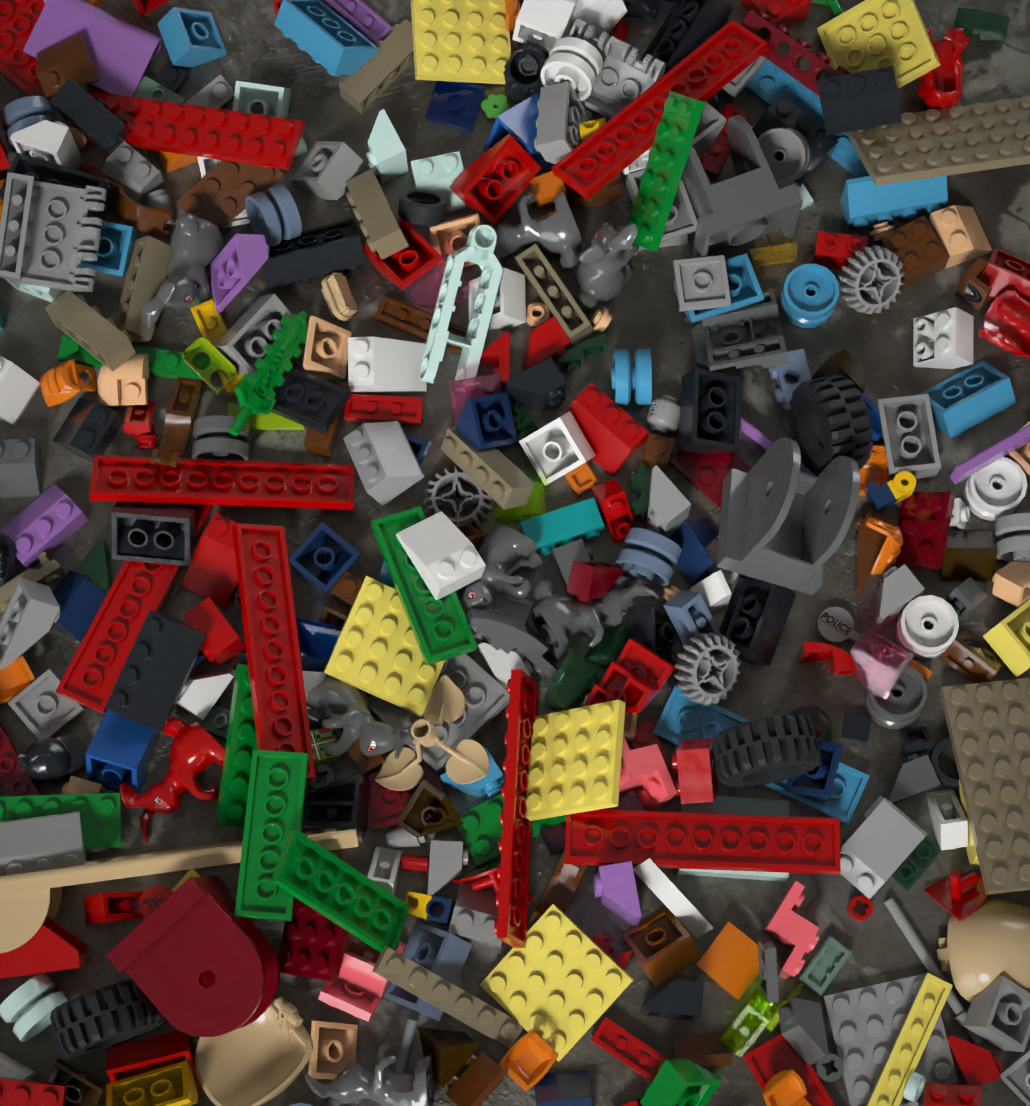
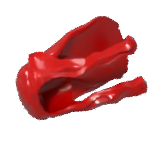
M928 27L926 28L941 65L918 78L920 82L918 96L923 97L925 104L931 109H949L959 103L960 98L963 97L962 77L964 67L961 55L963 51L964 29H954L953 41L948 42L946 40L934 41L933 30Z
M1006 290L996 296L984 315L985 328L979 330V338H985L1002 350L1010 351L1015 356L1030 360V302L1020 297L1015 290Z

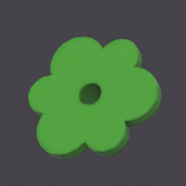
M490 94L488 100H484L481 103V108L486 112V117L488 118L494 117L496 119L497 116L510 109L507 97L503 94L497 96Z

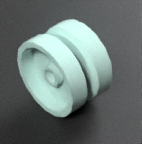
M46 972L38 974L21 985L0 1005V1016L7 1023L15 1022L12 1031L21 1042L30 1040L52 1024L50 1020L51 1011L55 1007L62 1005V1003L69 1001L60 991L52 993L55 982Z

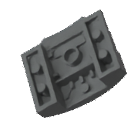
M774 288L762 291L763 301L701 320L695 325L691 331L698 367L710 368V371L733 366H736V369L753 365L768 368L789 363Z

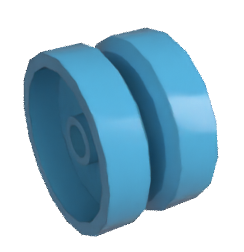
M803 264L794 268L787 275L780 296V308L785 318L793 325L801 328H815L823 325L832 316L839 297V283L835 275L826 267L818 264Z
M627 349L613 350L611 386L614 392V402L617 405L629 404L631 389H634V397L638 405H651L652 365L650 349H636L634 352V365H630V353Z

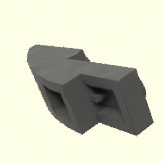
M470 608L467 611L470 627L478 634L483 632L488 637L487 640L493 648L498 651L502 649L507 654L514 649L522 659L528 658L533 662V668L540 675L544 676L546 674L552 680L560 673L557 663L545 653L549 649L546 639L535 630L512 617L498 612L478 608Z

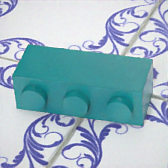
M591 498L520 521V530L523 535L532 539L537 545L538 550L535 552L540 557L549 555L554 548L580 539L592 541L599 538L600 534L604 532V524L595 499Z

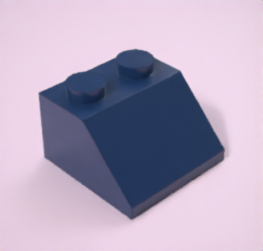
M321 522L288 560L292 570L309 584L327 594L358 560L361 553Z

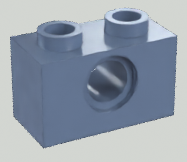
M804 349L787 352L788 364L769 367L770 377L775 379L777 388H775L776 400L778 403H782L783 410L791 409L790 399L793 397L792 393L798 385L812 380ZM785 377H794L797 383L790 384L786 382Z
M681 590L663 605L683 645H690V638H697L698 634L715 633L721 635L700 593Z

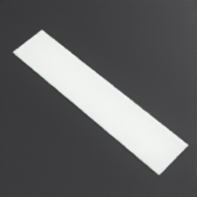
M650 858L633 868V871L696 939L713 929V926Z

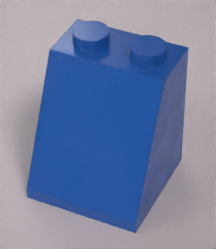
M536 93L497 116L483 150L487 152L509 134L537 164L541 163L544 158L540 152L536 151L534 145V138L537 137L536 118H538L539 114L537 101L540 99V96Z
M107 708L86 751L87 780L102 784L106 789L120 792V785L125 782L140 794L161 731L125 719Z

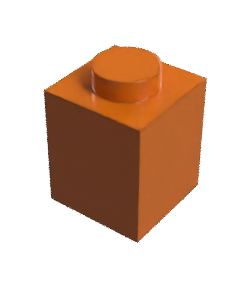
M553 171L534 177L529 183L527 194H535L536 200L531 204L536 203L539 211L553 206V199L561 191H563L567 199V189L563 181L553 174Z

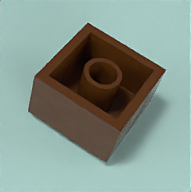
M924 216L880 237L877 245L895 253L898 256V260L904 264L900 271L906 273L901 277L906 284L900 285V290L943 270L949 260V255Z

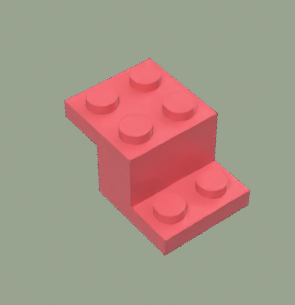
M623 734L619 795L636 791L638 803L642 806L643 811L656 812L677 794L657 744L630 750Z
M797 881L789 887L762 932L763 934H768L772 940L790 950L780 966V977L783 979H787L791 975L793 977L796 974L798 975L806 962L802 958L804 953L812 951L820 938L816 935L819 927L795 913L805 898V895L802 894L805 886Z
M350 933L346 943L338 982L327 981L320 992L318 1000L369 1022L385 995L390 982L372 972L381 953ZM399 941L396 952L402 955L406 944Z

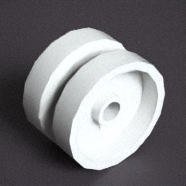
M576 37L559 39L553 45L549 57L542 67L540 74L542 84L546 87L569 81L580 101H583L590 96L595 82L602 71V56L593 45L585 40Z
M1002 457L967 478L963 490L965 503L970 511L981 519L995 521L1002 516L1011 515L1025 497L1028 486L1026 475L1020 465L1009 458Z
M933 595L919 596L910 601L898 617L895 626L896 640L901 649L911 657L921 660L934 659L943 654L956 638L959 628L958 616L952 605L943 598Z

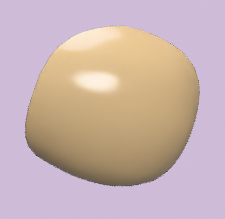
M986 899L979 909L961 921L957 920L953 915L950 916L947 938H938L937 961H940L941 972L951 971L955 987L963 998L971 1003L977 995L999 976L1006 977L1030 993V907L1006 900Z
M283 997L274 999L268 1010L253 1023L224 1035L199 1038L195 1053V1069L202 1089L216 1106H260L283 1092L304 1069L312 1052V1044L309 1034L302 1025L303 1019L299 1016L298 1009L291 1002H286Z

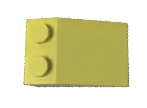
M1030 599L983 635L984 639L1016 678L1030 668Z

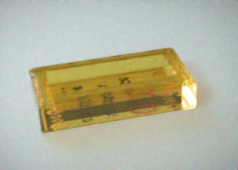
M797 242L749 249L746 253L752 267L795 261L798 247Z

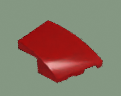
M629 639L617 661H612L600 684H595L583 706L621 700L626 703L625 712L640 713L664 686L674 671L675 666L635 639Z
M804 642L798 653L799 664L825 661L827 672L831 671V676L854 674V679L870 678L877 671L844 650L825 643Z

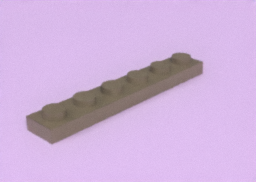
M384 947L372 970L377 975L508 1049L516 1043L523 1029L514 1018L389 947Z

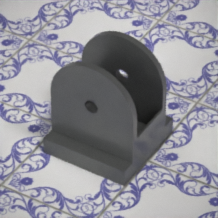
M741 115L730 117L727 122L728 145L737 176L710 185L699 157L691 145L681 176L698 222L691 258L724 255L725 260L746 253L751 256L750 254L756 256L763 253L761 252L762 248H766L763 251L767 252L771 248L776 249L779 246L781 247L792 242L803 203L795 184L782 189L778 188L752 128Z
M782 437L771 445L748 473L732 468L723 478L716 567L814 595L822 587L823 564L841 545L854 517L860 490V471L857 462L847 456H838L818 476L810 475L800 471L801 454L798 443L793 439Z

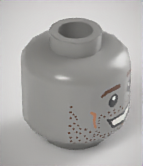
M660 395L659 398L652 400L646 421L652 426L653 432L666 435L667 432H674L678 429L680 405L677 399Z

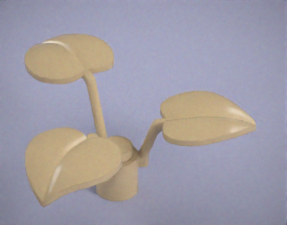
M443 675L436 682L423 713L425 719L417 720L411 727V735L414 738L413 743L416 746V753L412 749L403 747L398 759L395 758L396 750L390 753L375 778V781L381 786L390 790L405 791L415 787L421 781L424 774L423 768L418 764L422 761L421 744L425 747L437 744L453 755L446 763V772L448 777L455 783L470 784L484 778L488 774L490 761L482 745L474 740L465 739L458 744L456 751H454L439 739V731L434 727L442 726L443 721L453 722L457 720L465 709L466 700L464 694L447 675Z

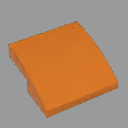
M728 921L696 964V967L739 1001L759 974L758 945Z

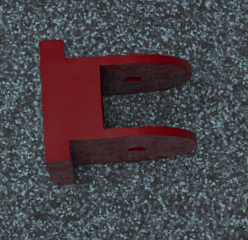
M218 875L187 879L106 955L120 973L126 972L173 1026L187 1034L198 1037L224 1035L259 1019L272 1004L280 980L279 961L274 947L250 918L235 917L236 901L229 894L231 890Z

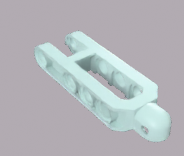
M478 225L471 229L466 247H462L447 258L420 365L419 380L434 383L433 380L437 373L439 361L442 362L446 344L462 347L454 388L465 393H469L473 388L503 272L501 264L493 254L497 235L495 230L489 225ZM464 262H470L479 265L482 273L464 338L450 334L447 329L451 314L455 312L456 306H454L458 287H461L462 284L460 278Z

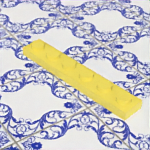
M930 973L925 974L866 1106L900 1105L906 1084L918 1065L952 989V984Z

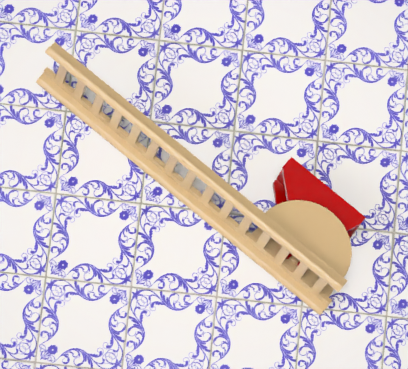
M356 829L301 832L327 851L359 847V842L363 841L362 832H357ZM243 840L86 860V865L0 876V978L80 968L89 962L88 945L54 920L61 903L62 886L240 863Z

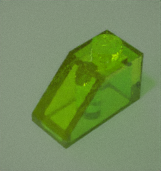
M533 481L535 485L527 505L503 509L499 505L494 511V524L520 522L545 514L544 484Z
M754 989L730 1022L719 1042L742 1058L770 1023L778 1004L769 1003L764 994Z

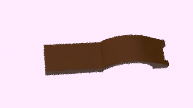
M87 163L79 166V171L106 178L111 184L115 194L109 207L114 210L113 213L117 219L125 225L164 238L169 236L170 232L164 229L166 219H174L175 214L165 208H152L138 204L125 194L126 186Z
M185 377L177 378L165 413L162 442L158 450L153 449L150 464L156 465V463L177 467L183 460L189 443L191 423L203 390V380Z
M564 850L555 872L527 924L526 933L552 904H555L565 913L588 865L564 864Z

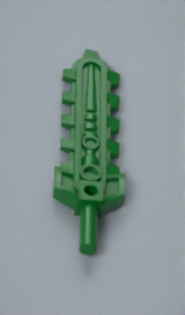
M304 310L290 317L286 315L282 317L281 323L283 327L280 331L274 330L272 336L275 340L272 345H265L263 349L266 353L264 359L258 358L256 360V372L254 374H244L236 385L235 392L239 400L238 406L241 410L229 429L230 434L238 436L250 414H270L276 402L274 399L276 396L273 390L274 387H280L285 381L282 376L283 372H289L292 369L293 365L290 360L292 357L297 358L302 352L299 348L300 343H306L308 330L306 321L308 315Z

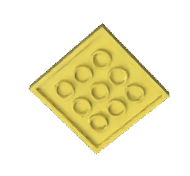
M410 0L415 80L505 85L504 66L511 56L510 32L506 31L505 0Z
M865 0L817 28L827 56L831 59V65L835 68H838L840 65L851 74L893 66L897 89L941 65L914 0Z
M366 576L324 673L413 714L422 716L445 660L426 666L397 590Z
M614 700L536 716L530 747L528 788L526 791V819L534 821L618 806L625 702Z
M552 904L526 933V948L513 947L482 981L480 986L517 1020L527 1032L535 1031L558 1055L556 1060L560 1062L634 979L559 907Z

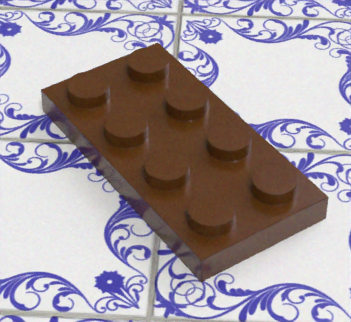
M222 161L180 197L176 203L185 213H191L197 218L208 220L221 231L246 209L245 200L247 196L257 192L264 193L285 174L281 169Z

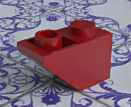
M554 316L546 319L528 332L522 363L524 371L539 364L551 355L556 358L567 350L565 345L571 341Z
M613 478L591 487L609 535L613 543L624 540L629 529L636 528L625 491L617 480Z

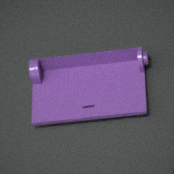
M44 0L45 6L23 52L37 58V53L78 34H82L100 81L91 85L110 94L133 97L150 61H154L162 48L163 39L83 0Z

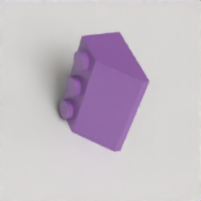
M235 234L208 266L216 313H221L268 260L269 246L266 245L265 235Z
M54 483L0 530V533L8 535L13 540L17 551L15 557L28 570L30 568L33 569L40 563V553L46 552L47 556L81 528L88 519L77 505Z
M632 861L600 866L592 881L595 898L600 897L602 905L630 925H638L642 916Z

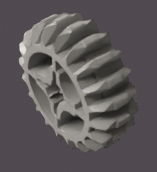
M873 245L871 248L863 247L862 252L855 251L854 259L847 258L849 265L842 267L845 273L839 276L840 280L843 281L839 288L843 291L841 296L846 300L849 307L854 308L859 313L864 312L872 315L873 312L881 313L882 308L889 309L890 301L897 302L895 296L902 293L899 287L906 284L901 279L906 273L900 271L904 264L898 260V256L895 253L890 252L885 247ZM882 262L885 270L881 271L877 263ZM860 290H864L867 293V297L862 298Z
M454 466V473H450L449 469L445 468V476L443 477L441 474L436 473L435 479L437 482L429 480L428 486L431 489L424 490V495L428 497L423 499V505L427 506L425 514L433 516L441 512L438 507L443 506V509H450L454 512L455 518L447 516L453 524L468 520L479 529L481 523L478 519L487 521L488 516L484 512H491L492 506L488 503L493 502V499L464 471L463 473L459 472L458 466ZM453 484V488L449 493L438 497L445 487ZM461 484L470 486L478 495L463 491ZM457 491H459V497L461 499V504H459V510H457V505L455 504V497H457ZM477 505L470 515L463 517L465 509Z
M715 633L698 634L697 638H690V645H682L684 653L677 654L680 662L674 665L679 669L674 675L679 680L677 686L682 689V694L693 702H699L703 705H709L710 703L718 704L719 699H727V692H734L733 684L739 683L736 677L737 674L742 673L738 669V666L742 663L737 658L740 652L734 648L735 644L732 641H729L725 636ZM715 649L717 653L710 655L709 651ZM707 682L708 685L701 688L699 684Z

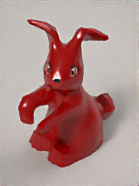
M170 717L163 732L166 736L174 737V741L170 747V767L162 781L152 785L147 792L141 795L125 782L120 785L121 799L126 808H145V811L139 817L140 830L145 842H149L147 821L152 816L177 811L181 807V798L185 791L188 790L197 798L208 801L214 800L215 796L220 792L217 785L204 790L196 782L198 777L212 762L218 763L223 768L225 750L197 722L187 725L177 717Z

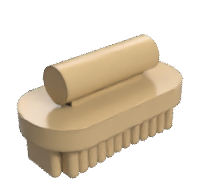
M334 272L322 279L323 289L321 291L332 319L338 318L339 320L347 321L357 311L358 307L349 290L346 276H342V273Z

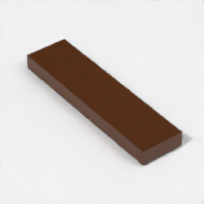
M384 295L374 318L381 323L427 341L433 314ZM449 322L447 331L450 334L465 338L467 328ZM446 344L445 349L461 355L462 347Z

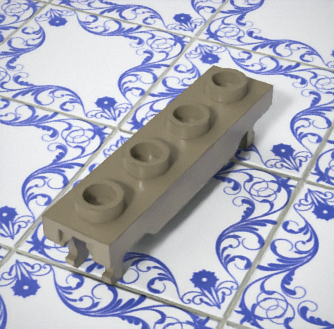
M42 552L39 554V561L42 564L41 568H30L0 587V614H4L20 577L48 586L57 583L61 576L65 574L57 560L53 559L50 561V557L47 556L46 552Z

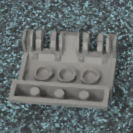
M577 18L568 37H576L587 41L598 50L603 60L602 71L595 82L590 96L581 101L588 113L587 120L593 119L596 112L605 117L610 116L611 119L664 76L666 63L657 58L653 61V56L649 54L644 57L643 61L638 60L639 49L634 47L631 50L630 44L614 36H611L609 39V34L603 32L599 39L595 38L596 27L590 25L587 28L588 23Z
M8 172L0 223V277L21 284L66 291L92 292L94 280L84 277H95L96 271L91 268H80L81 261H97L98 255L88 252L99 251L101 229L95 227L102 226L103 220L97 217L88 218L87 214L88 211L104 210L105 205L99 202L105 201L107 190L86 185V189L39 182L34 181V176Z

